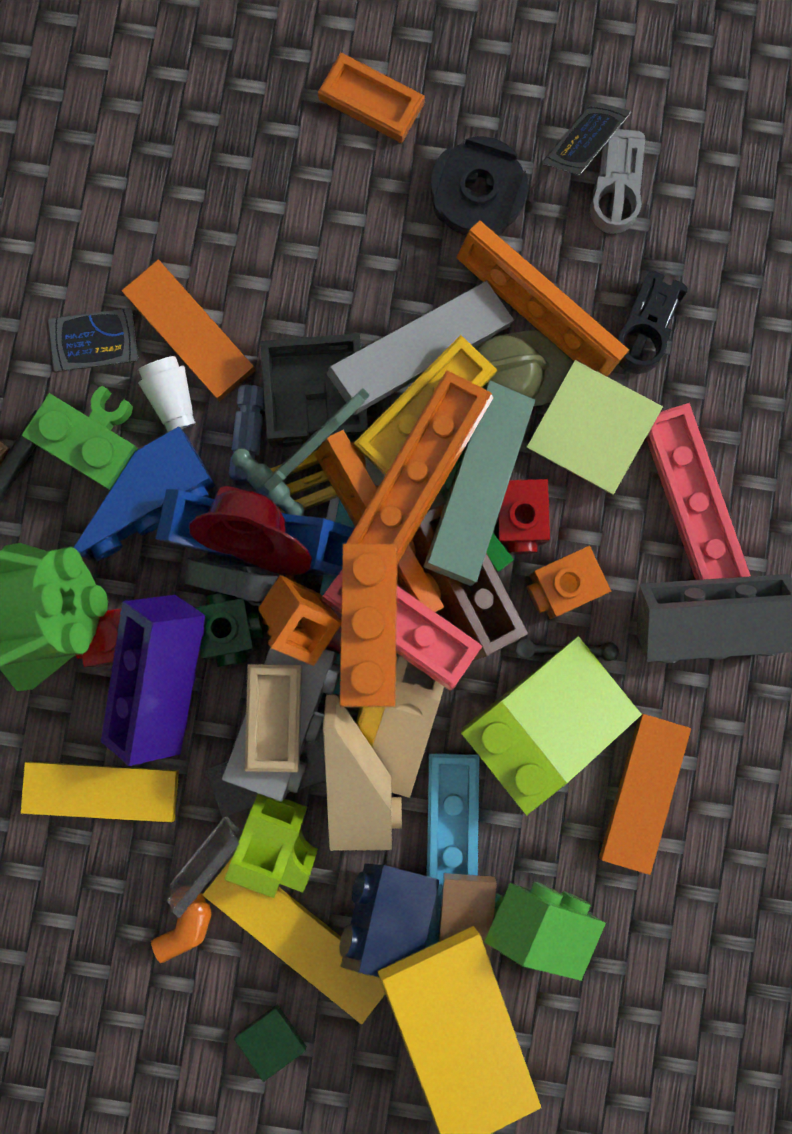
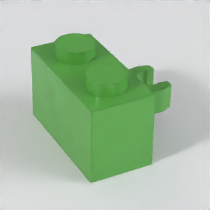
M104 386L99 387L92 395V412L89 417L49 393L22 434L23 437L109 491L135 451L139 450L135 445L111 431L114 425H120L128 420L133 406L123 399L117 410L113 412L105 411V403L109 399L111 392Z
M534 882L531 889L510 883L504 897L499 894L495 895V918L484 942L523 967L581 981L606 922L589 914L588 911L591 904L565 891L561 894L538 882Z

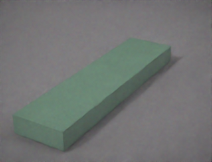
M489 381L484 387L485 390L492 393L493 400L462 452L424 564V568L472 586L478 580L535 403V399L493 381Z

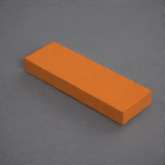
M159 259L122 290L126 298L219 402L256 371L251 362Z
M642 714L638 718L599 859L651 875L691 728L646 714Z

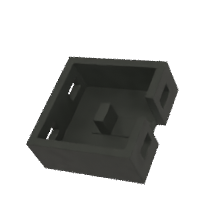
M360 333L260 341L267 440L271 447L302 445L346 404L326 373L330 366L361 350ZM366 409L356 415L353 413L332 434L344 430L350 441H356L368 429Z

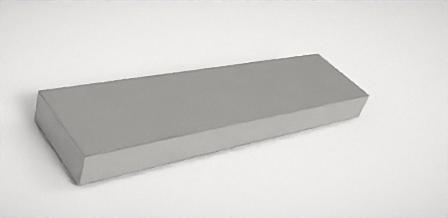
M485 281L330 366L326 374L346 403L362 388L370 394L365 402L354 412V415L414 382L460 335L475 347L507 329L514 319L489 283Z

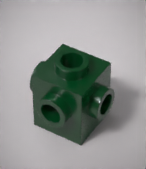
M223 593L206 596V605L195 607L205 615L204 634L199 649L202 659H216L217 667L247 662L246 653L258 651L257 639L264 637L262 618L258 608L252 609L251 604L246 602L245 599H236L235 596ZM223 618L228 619L232 626L230 634L225 638L217 637L215 623Z

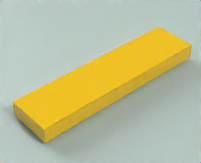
M231 858L203 893V896L362 1025L385 995L380 978L340 967L343 958L339 950L341 936L280 887H278L275 897L272 898L224 880L232 860Z

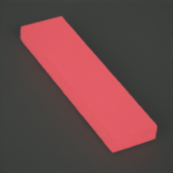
M690 403L660 412L646 440L695 580L751 576Z

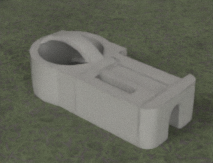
M617 129L602 147L600 176L597 177L594 185L590 216L595 226L610 234L621 233L629 229L640 212L642 205L640 191L645 147V135L640 131ZM607 193H614L611 219L607 218L599 208V200ZM625 196L631 204L632 211L630 217L621 220Z

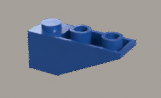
M179 426L135 451L75 544L74 548L78 550L81 557L86 559L95 557L96 561L103 560L122 549L121 541L137 531L142 536L158 529L166 489H179L209 497L207 491L215 487L216 484L188 436Z

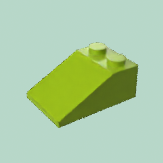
M577 636L462 727L461 734L527 816L572 780L642 714L581 638Z

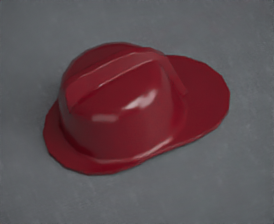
M222 486L218 490L209 512L196 516L189 524L190 534L203 546L224 554L233 555L277 574L298 575L304 574L311 568L312 557L307 548L297 539L285 533V518L271 499L262 494L230 486Z

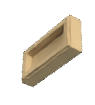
M248 664L245 771L299 772L302 665Z

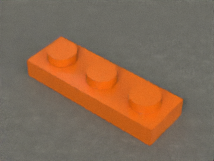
M343 544L341 707L396 708L397 544Z

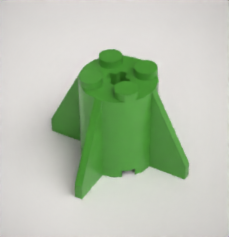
M17 543L6 545L0 550V670L16 691L34 689L72 657L85 653L95 636L99 617L104 616L107 612V594L101 586L95 584L89 569L82 561L81 555L76 548L67 547L45 551L26 544Z

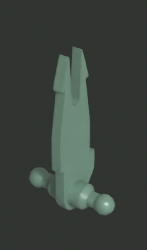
M362 388L274 472L266 464H258L251 457L250 452L244 448H239L233 452V464L247 474V482L255 489L254 492L271 499L285 514L304 516L305 510L303 505L295 502L290 497V489L282 481L365 402L370 394Z

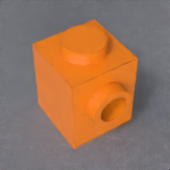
M590 545L535 570L529 575L533 584L527 586L529 596L536 610L539 613L546 611L550 619L611 592Z

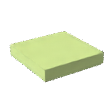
M575 360L527 445V449L614 495L663 406Z

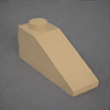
M326 695L323 729L330 851L392 850V829H402V797H392L391 775L347 709L340 706L339 697L337 695Z

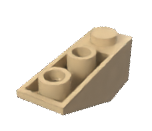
M398 655L396 662V708H385L372 748L391 775V792L410 798L444 686L400 655Z

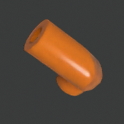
M189 891L183 894L178 901V907L181 911L179 912L175 929L151 940L154 955L159 963L162 964L203 942L212 916L210 904L206 903L203 893Z

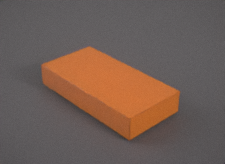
M340 52L318 91V98L323 103L400 143L404 141L425 101L424 95Z

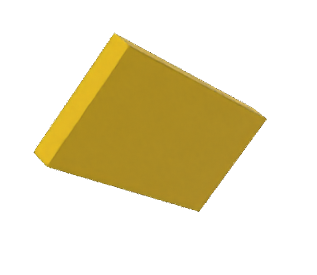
M474 926L377 971L439 1134H492L541 1108L480 933Z

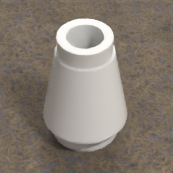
M176 356L151 362L138 369L142 378L138 384L161 422L165 425L167 432L178 426L184 429L196 424L192 415L193 409L185 366L179 367Z

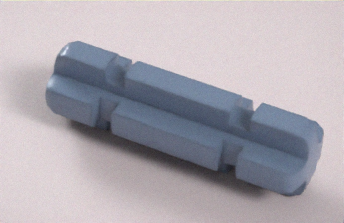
M241 385L238 389L237 405L240 411H236L232 451L244 448L250 452L251 457L255 460V456H258L260 451L263 417L260 414V410H264L265 407L264 388L255 385ZM231 457L230 477L236 481L247 482V474L233 464Z

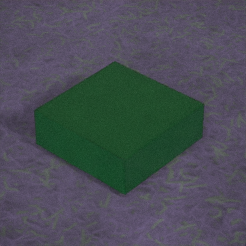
M278 1004L238 1032L234 1038L263 1082L303 1054L307 1047Z

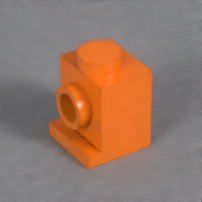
M279 575L258 608L269 626L268 634L271 636L268 644L270 647L312 666L316 664L342 624L332 608L322 601L320 593Z

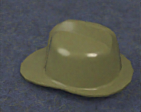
M521 331L491 337L474 347L497 369L496 374L489 381L535 399L533 407L552 402L573 364V360L540 331Z

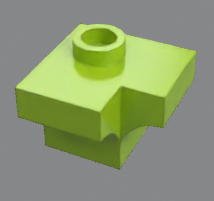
M258 793L224 880L272 898L275 897L279 884L304 892L318 848L309 844L302 834L301 824L307 807L285 798L282 801H278Z

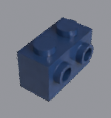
M365 863L363 872H360L356 877L352 889V901L355 903L351 924L345 927L341 936L339 950L343 958L340 967L379 977L377 971L425 949L439 879L386 865Z

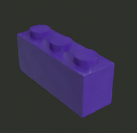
M176 595L122 601L101 743L128 766L181 754L184 733L187 728L192 688L195 683L200 643L204 634L205 615Z

